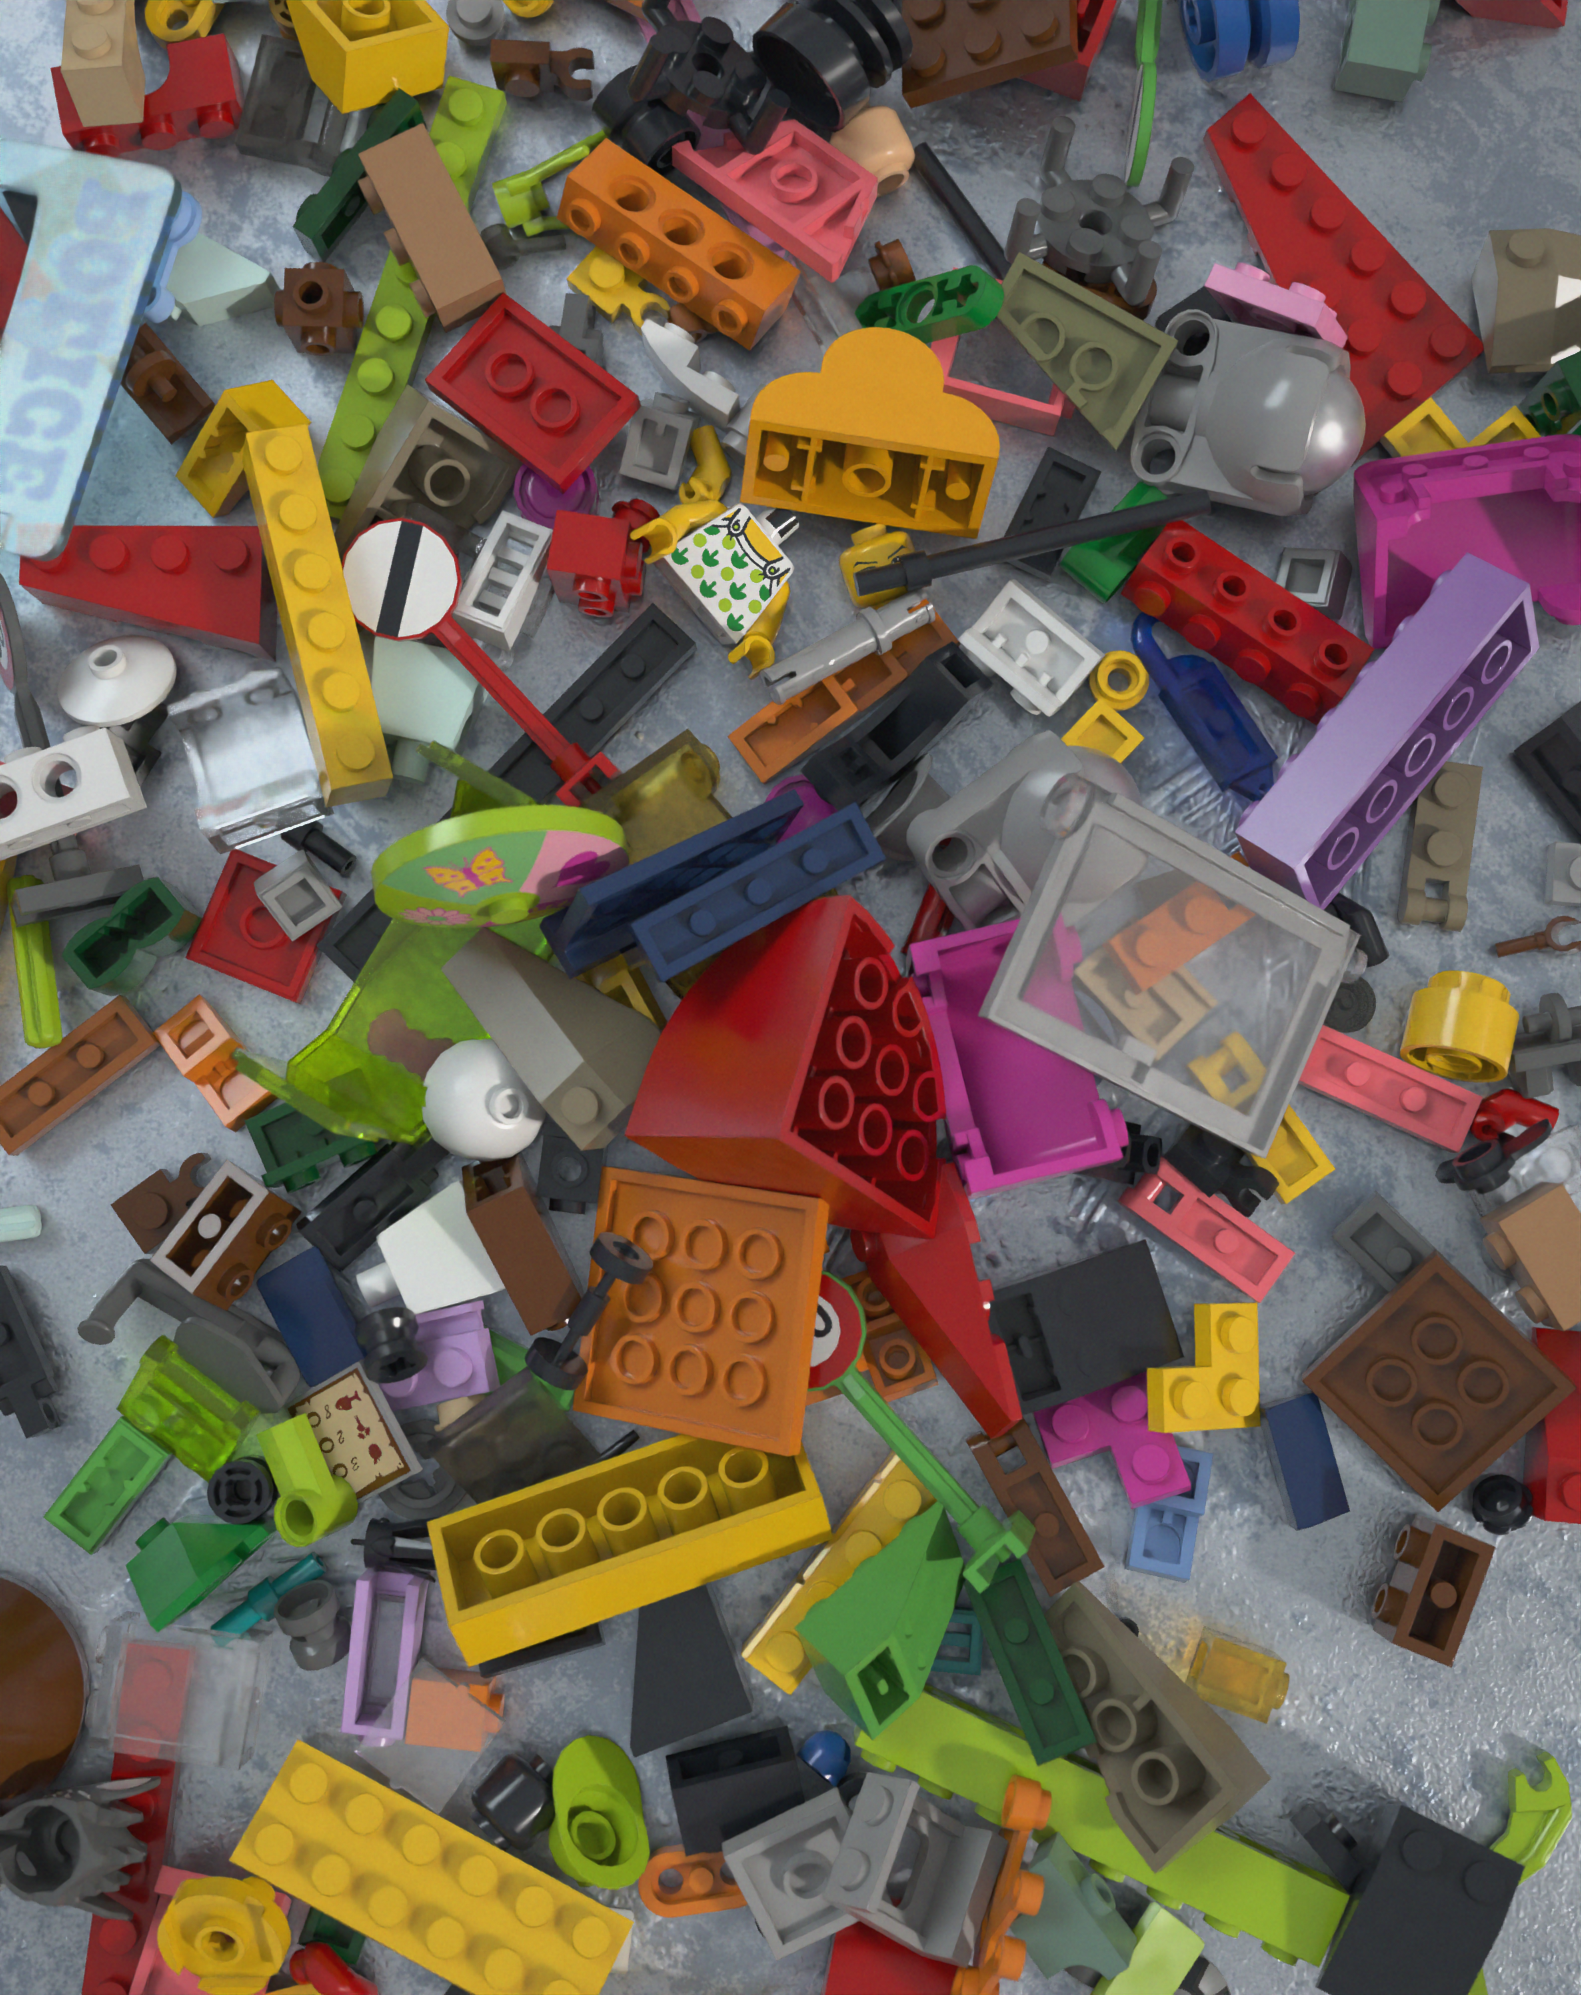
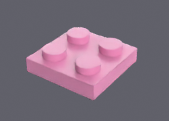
M1238 262L1235 270L1216 263L1214 264L1204 287L1231 320L1248 326L1326 340L1343 348L1348 336L1336 320L1337 313L1324 303L1326 296L1323 293L1297 282H1293L1289 290L1269 283L1271 278L1269 274L1246 263Z

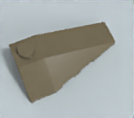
M1550 228L1489 230L1471 277L1488 374L1549 371L1557 361L1581 351V235Z
M407 384L377 435L334 534L341 565L344 553L356 536L379 521L405 518L425 523L442 535L451 546L476 522L481 525L496 512L523 463L483 431ZM355 621L358 634H360L365 628Z
M482 927L441 968L442 972L539 1104L581 1151L604 1148L628 1125L645 1070L662 1031L644 1014L633 1008L626 1007L584 981L576 978L569 979L565 972L549 964L547 960L493 930Z
M1076 1582L1044 1613V1616L1096 1738V1743L1084 1748L1089 1759L1096 1758L1110 1793L1109 1796L1105 1797L1112 1817L1152 1871L1157 1873L1229 1820L1272 1778L1232 1728L1081 1582Z

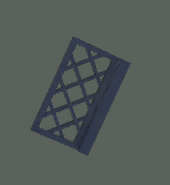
M793 789L580 888L570 906L544 917L539 928L569 979L614 959L637 946L627 927L628 925L777 845L804 806L796 790Z
M854 802L628 925L627 927L637 946L622 953V956L630 970L648 963L658 984L880 863L886 857L857 803Z

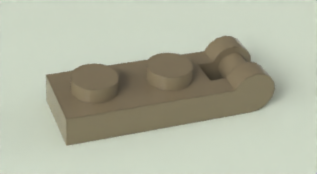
M1446 761L1412 802L1397 916L1399 923L1418 926L1424 920L1439 923L1440 929L1462 931L1468 912L1466 895L1483 767ZM1425 882L1443 885L1442 898L1426 897L1424 891Z

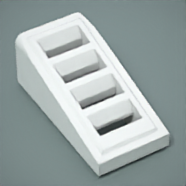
M502 510L461 588L458 605L452 614L454 620L469 636L510 651L523 625L547 565L553 534L552 529ZM508 538L532 547L533 550L530 555L505 547ZM502 562L522 571L518 577L498 569V563ZM489 585L510 592L508 598L506 599L488 592ZM480 608L496 613L499 616L496 617L494 615L481 611Z

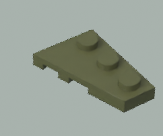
M1019 252L1001 284L1004 290V300L995 318L1116 453L1175 350L1178 340Z

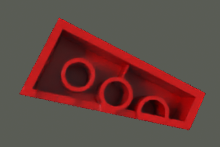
M21 525L19 585L42 604L114 622L118 620L142 626L149 631L165 635L174 634L201 641L206 645L226 650L230 648L276 662L277 603L258 526Z

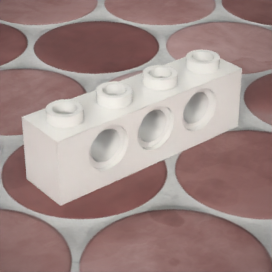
M94 725L85 726L66 733L63 736L64 743L41 750L40 747H27L4 757L5 764L0 765V799L6 793L15 791L18 801L13 813L6 818L0 819V861L147 808L123 739L107 728L100 729L99 726ZM75 770L77 782L74 789L64 797H57L55 792L57 779L64 772Z

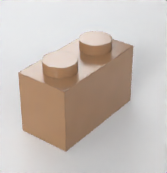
M1541 1181L1479 1220L1488 1233V1236L1483 1238L1487 1252L1502 1270L1509 1268L1521 1288L1515 1292V1296L1525 1314L1535 1324L1541 1322L1544 1326L1566 1331L1581 1322V1213L1563 1184Z

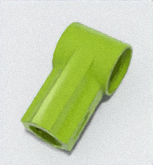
M306 1413L256 1434L281 1496L274 1507L276 1529L289 1545L297 1548L306 1547L348 1527L354 1522L358 1511L356 1493L344 1478L330 1474Z

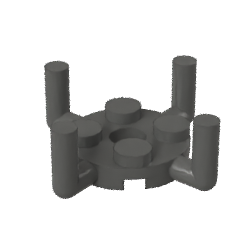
M1058 116L1052 121L1039 169L1040 176L1048 189L1043 192L1039 204L1030 198H1023L1017 202L1004 249V256L1009 263L1013 264L1018 253L1021 252L1033 260L1043 258L1048 265L1064 275L1066 274L1067 267L1086 273L1085 282L1095 284L1113 283L1128 305L1139 306L1146 300L1162 255L1161 246L1151 241L1155 226L1170 223L1177 218L1194 171V164L1191 160L1184 157L1174 158L1167 173L1159 200L1142 205L1134 196L1126 191L1124 181L1115 175L1099 174L1093 180H1072L1064 169V165L1074 134L1075 123L1069 117ZM1083 227H1091V228L1097 229V230H1099L1100 232H1102L1104 235H1100L1098 232H1096V231H1094V230H1092V229L1083 228Z

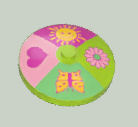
M527 805L470 813L417 830L390 845L376 858L371 869V879L377 907L391 918L427 927L479 928L513 924L553 914L570 906L580 888L629 866L630 860L624 830L618 822L609 816L578 807Z

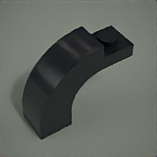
M952 641L926 656L904 683L872 715L850 733L813 755L800 772L814 785L818 796L826 803L833 805L837 811L854 802L857 803L859 809H862L897 781L915 760L931 750L994 684Z

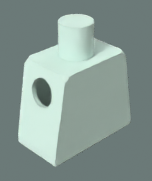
M375 636L371 688L384 741L386 744L396 746L391 764L393 778L414 784H425L432 753L451 758H460L489 692L447 648L414 641L397 642Z

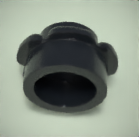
M1501 1474L1492 1475L1482 1480L1476 1486L1473 1492L1472 1514L1477 1522L1483 1523V1528L1487 1532L1495 1535H1506L1511 1531L1525 1527L1529 1523L1534 1513V1509L1530 1505L1533 1496L1528 1487L1514 1478ZM1509 1505L1508 1509L1499 1511L1501 1507Z

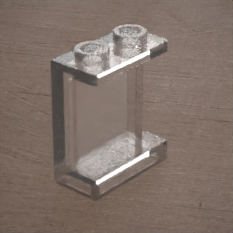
M280 667L251 671L238 681L212 690L192 692L184 700L167 706L169 718L181 734L201 807L194 810L200 831L220 855L334 814L332 807L326 808L298 694Z
M126 1611L111 1620L110 1626L106 1625L103 1628L97 1644L96 1662L103 1664L99 1689L95 1688L92 1691L86 1708L85 1725L92 1728L89 1748L239 1771L254 1756L274 1631L249 1628L242 1634L171 1624L157 1633L148 1620L140 1619L139 1612Z

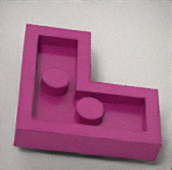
M1147 1371L1079 1398L1032 1412L1051 1469L1110 1451L1131 1509L1169 1498L1191 1489V1483L1173 1434L1148 1431Z

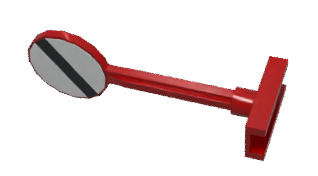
M397 518L379 521L356 536L344 553L342 569L354 618L358 624L377 637L397 642L422 639L429 634H434L553 761L550 768L565 783L555 794L566 806L592 810L581 797L587 791L594 797L601 793L603 788L598 781L606 775L618 786L627 779L623 772L601 751L591 758L577 742L571 745L454 620L452 614L458 605L463 583L459 559L442 535L425 523Z

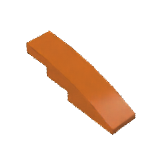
M927 599L922 600L918 606L908 610V613H912L929 604V601ZM935 611V621L924 624L894 640L889 651L879 656L872 652L859 661L787 699L781 705H777L774 701L770 702L727 737L765 785L884 703L904 683L926 656L952 641L957 646L961 644Z

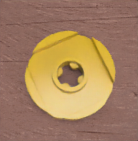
M218 1876L199 1879L190 1878L180 1883L158 1927L157 1941L162 1957L177 1975L180 1976L183 1967H185L190 1973L201 1978L197 1986L198 1989L213 1995H251L266 1987L272 1975L275 1973L277 1975L290 1947V1927L285 1914L274 1902L275 1891L273 1887L260 1878L248 1877L242 1881ZM219 1932L230 1935L235 1940L234 1943L227 1942L225 1936Z

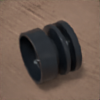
M795 0V4L786 2L779 7L753 34L752 48L760 67L775 89H779L789 96L790 105L796 111L821 129L837 132L843 129L869 102L870 87L877 89L885 85L891 79L892 72L901 68L911 58L913 43L905 21L891 0Z

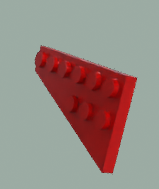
M1249 93L1206 130L1203 142L1230 202L1236 203L1248 229L1246 237L1254 255L1260 256L1267 274L1271 276L1269 283L1289 290L1291 284L1297 282L1323 293L1326 296L1324 303L1337 313L1336 320L1348 336L1343 349L1349 352L1351 365L1349 380L1353 383L1361 397L1366 423L1363 444L1356 460L1352 464L1354 466L1380 443V438L1427 399L1435 396L1479 358L1484 352L1483 342L1255 97Z

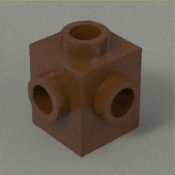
M310 262L305 264L303 268H284V290H276L274 297L275 320L278 327L284 328L296 351L316 356H328L334 353L355 354L357 328H362L364 324V302L361 291L354 290L345 270L338 269L336 266L324 262Z

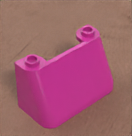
M1552 435L1367 462L1357 467L1354 471L1353 499L1364 629L1371 647L1374 649H1387L1392 643L1393 635L1399 624L1406 617L1414 616L1430 597L1432 587L1438 577L1446 570H1453L1467 552L1529 583L1532 602L1539 601L1543 609L1558 622L1566 625H1581V435Z
M1058 911L1020 1000L1082 1032L1069 983L1071 963L1080 961V951L1072 925L1062 926ZM1020 919L909 944L906 958L907 977L912 976L917 985L936 1041L946 1104V1119L942 1120L952 1160L968 1200L1119 1161L1123 1158L1120 1147L1126 1146L1129 1143L1127 1128L1121 1110L1119 1108L1109 1110L1105 1099L1099 1098L1092 1073L978 1016Z

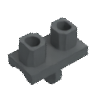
M1559 993L1544 994L1540 998L1539 1013L1523 1016L1522 1018L1525 1033L1515 1035L1508 1068L1513 1089L1518 1091L1524 1098L1549 1095L1554 1091L1551 1067L1554 1065L1568 1063L1569 1080L1575 1085L1581 1086V1005L1568 1008Z

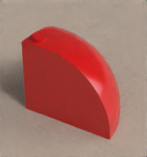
M851 895L821 898L807 902L736 941L724 951L689 989L662 1031L645 1070L624 1136L702 1181L823 1199L829 1205L827 1224L876 1234L885 1233L921 1239H934L938 1221L942 1165L946 1164V1158H936V1120L946 1119L943 1076L936 1041L917 985L912 976H901L890 955L895 945L873 916Z

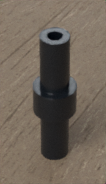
M264 789L257 790L251 796L248 808L280 830L281 839L297 851L302 849L305 852L309 851L340 875H345L351 870L355 864L356 856L323 833V825L303 810L295 813Z

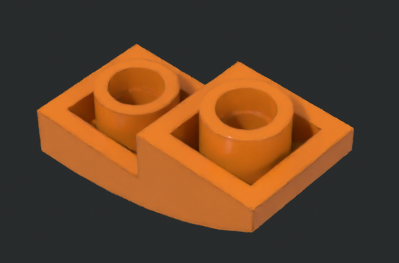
M868 1270L841 1278V1280L851 1286L864 1308L867 1335L863 1354L874 1387L888 1403L939 1385L929 1356L872 1282Z

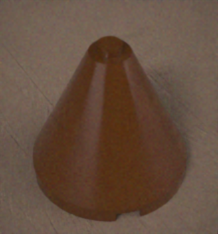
M9 1575L5 1577L0 1576V1815H5L33 1795L47 1790L63 1772L74 1755L83 1733H80L84 1718L86 1698L90 1696V1676L86 1655L79 1636L69 1619L41 1591Z

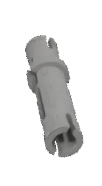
M922 588L903 594L877 610L867 607L856 614V621L773 666L762 669L760 675L765 688L786 677L789 678L788 681L776 686L769 693V696L777 705H781L787 699L859 661L872 652L879 656L889 651L894 640L924 624L935 621V611L931 602L912 613H908V610L918 606L922 600L928 597Z

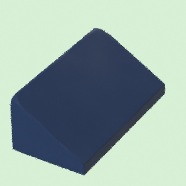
M316 1246L307 1249L274 1268L256 1281L257 1288L309 1387L321 1384L366 1357V1350L360 1348L356 1340L355 1328L357 1323L321 1252Z
M1310 1391L1260 1404V1423L1289 1526L1299 1531L1350 1512L1318 1396Z

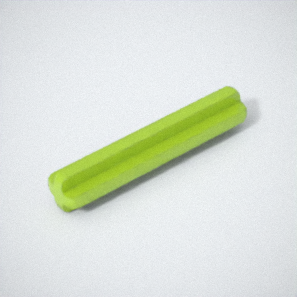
M23 875L8 881L7 895L24 1040L28 1046H32L35 1049H45L60 1044L63 1037L49 922L44 921L16 927L10 906L15 890L44 884L41 879L35 878L34 875Z

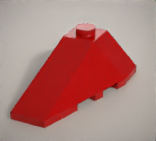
M954 1162L942 1165L938 1221L934 1239H921L885 1233L876 1234L851 1229V1245L857 1259L860 1262H865L872 1282L990 1439L1005 1434L1023 1417L1005 1342L999 1335L991 1334L988 1324L990 1317L989 1301L995 1300L990 1279L980 1280L975 1269L970 1244L981 1242L977 1222Z

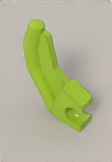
M1547 1751L1536 1756L1544 1770V1778L1539 1784L1529 1785L1524 1773L1516 1767L1508 1771V1807L1510 1808L1507 1829L1489 1847V1849L1525 1866L1518 1886L1546 1866L1572 1819L1569 1783L1555 1757Z

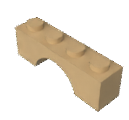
M66 0L61 73L83 127L143 122L146 78L137 41L134 0Z

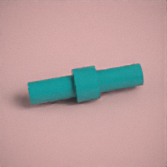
M311 1552L276 1579L268 1576L248 1591V1599L211 1625V1631L216 1640L222 1646H226L260 1620L271 1621L275 1618L274 1606L286 1592L302 1583L316 1580L327 1572L323 1560L317 1553Z

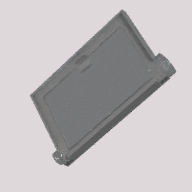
M1077 773L1065 774L1048 792L1039 815L1040 827L1055 836L1056 839L978 1016L1256 1157L1266 1159L1341 981L1345 984L1354 983L1362 976L1366 969L1367 955L1364 951L1356 948L1361 935L1349 929L1350 925L1125 796L1109 792Z

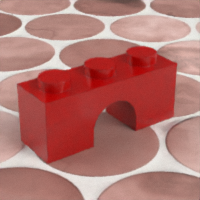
M222 33L166 45L170 64L169 74L159 89L145 95L143 122L83 127L61 73V66L50 68L62 134L78 158L88 155L99 157L104 161H110L117 158L120 153L145 148L150 150H166L172 148L180 141L200 137L221 139L230 136L235 130L250 128L239 64L225 34Z

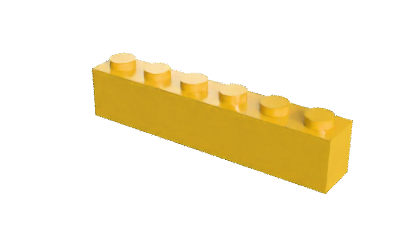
M304 424L245 433L242 462L325 806L327 808L385 797L392 783L393 774L308 426Z

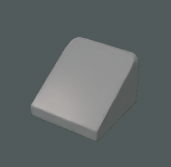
M1284 547L1276 583L1328 618L1340 620L1352 574V564L1341 550Z
M303 849L254 881L256 895L292 941L343 908L313 861Z

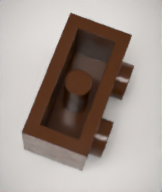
M227 1159L150 1261L191 1294L227 1311L235 1300L241 1298L249 1290L254 1280V1274L270 1253L287 1240L292 1230V1224L302 1211L272 1188L266 1187L263 1181Z
M1416 1513L1412 1525L1406 1524L1396 1540L1394 1559L1398 1563L1390 1584L1384 1583L1376 1594L1372 1607V1618L1376 1620L1373 1630L1394 1645L1452 1668L1496 1547Z

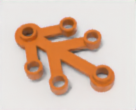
M1014 1774L1008 1783L1001 1813V1824L1003 1827L998 1835L1008 1840V1844L974 1946L972 1965L968 1964L967 1968L958 1967L951 1995H999V1980L1001 1978L1017 1982L1022 1974L1026 1958V1941L1005 1935V1933L1019 1913L1035 1917L1042 1902L1044 1876L1020 1869L1029 1833L1033 1828L1043 1830L1050 1814L1052 1794L1051 1791L1041 1789L1040 1781Z

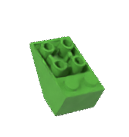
M939 1501L934 1503L922 1515H917L910 1519L893 1541L876 1556L869 1557L861 1562L850 1579L828 1598L816 1602L808 1610L804 1619L794 1627L823 1691L872 1741L920 1698L964 1585L963 1582L966 1580L962 1574L965 1569L962 1555L945 1507Z

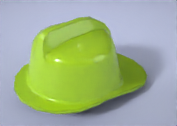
M588 1735L574 1739L560 1752L553 1769V1798L556 1816L548 1831L550 1852L557 1866L564 1874L576 1880L581 1888L595 1885L599 1888L618 1890L630 1886L645 1872L650 1856L640 1786L634 1765L623 1749L608 1738Z

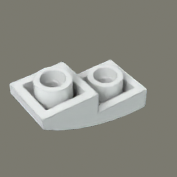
M646 318L641 327L645 351L654 368L678 397L690 402L689 407L694 412L701 414L702 418L725 432V427L740 410L739 394L734 392L735 387L727 379L712 371H705L703 375L699 373L701 369L699 346L695 345L694 338L687 331L672 323H665L662 327Z

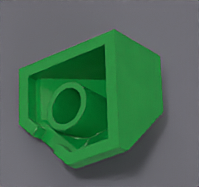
M188 1514L171 1524L163 1517L143 1533L135 1542L141 1552L125 1566L146 1618L152 1628L159 1633L192 1612L278 1532L274 1518L257 1517L250 1522L233 1524L223 1521L216 1515Z

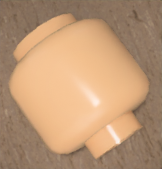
M867 103L843 129L832 132L829 144L878 178L877 198L897 190L909 178L908 170L914 161L915 152L896 111L884 105L870 106Z

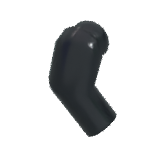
M1338 892L1324 911L1350 925L1348 932L1353 934L1350 942L1361 967H1372L1384 962L1389 958V952L1373 914L1365 907Z

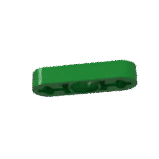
M970 265L878 291L867 296L859 304L853 315L851 331L870 327L890 328L912 335L924 344L973 332L989 325L998 315L1004 300V290L996 279L979 266ZM935 299L929 314L918 323V317L922 309L929 301Z

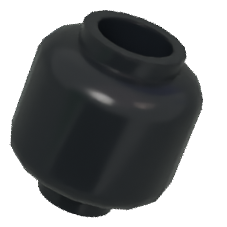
M516 1754L504 1756L472 1791L471 1800L476 1810L469 1817L501 1850L506 1852L511 1846L520 1851L529 1850L550 1828L556 1816L553 1798V1769L538 1754L529 1763Z

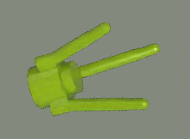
M603 130L581 140L527 171L492 183L498 205L508 229L522 224L527 237L546 230L571 229L556 219L557 216L542 217L540 211L551 207L542 181L587 157L590 151L595 149L605 138L609 139Z

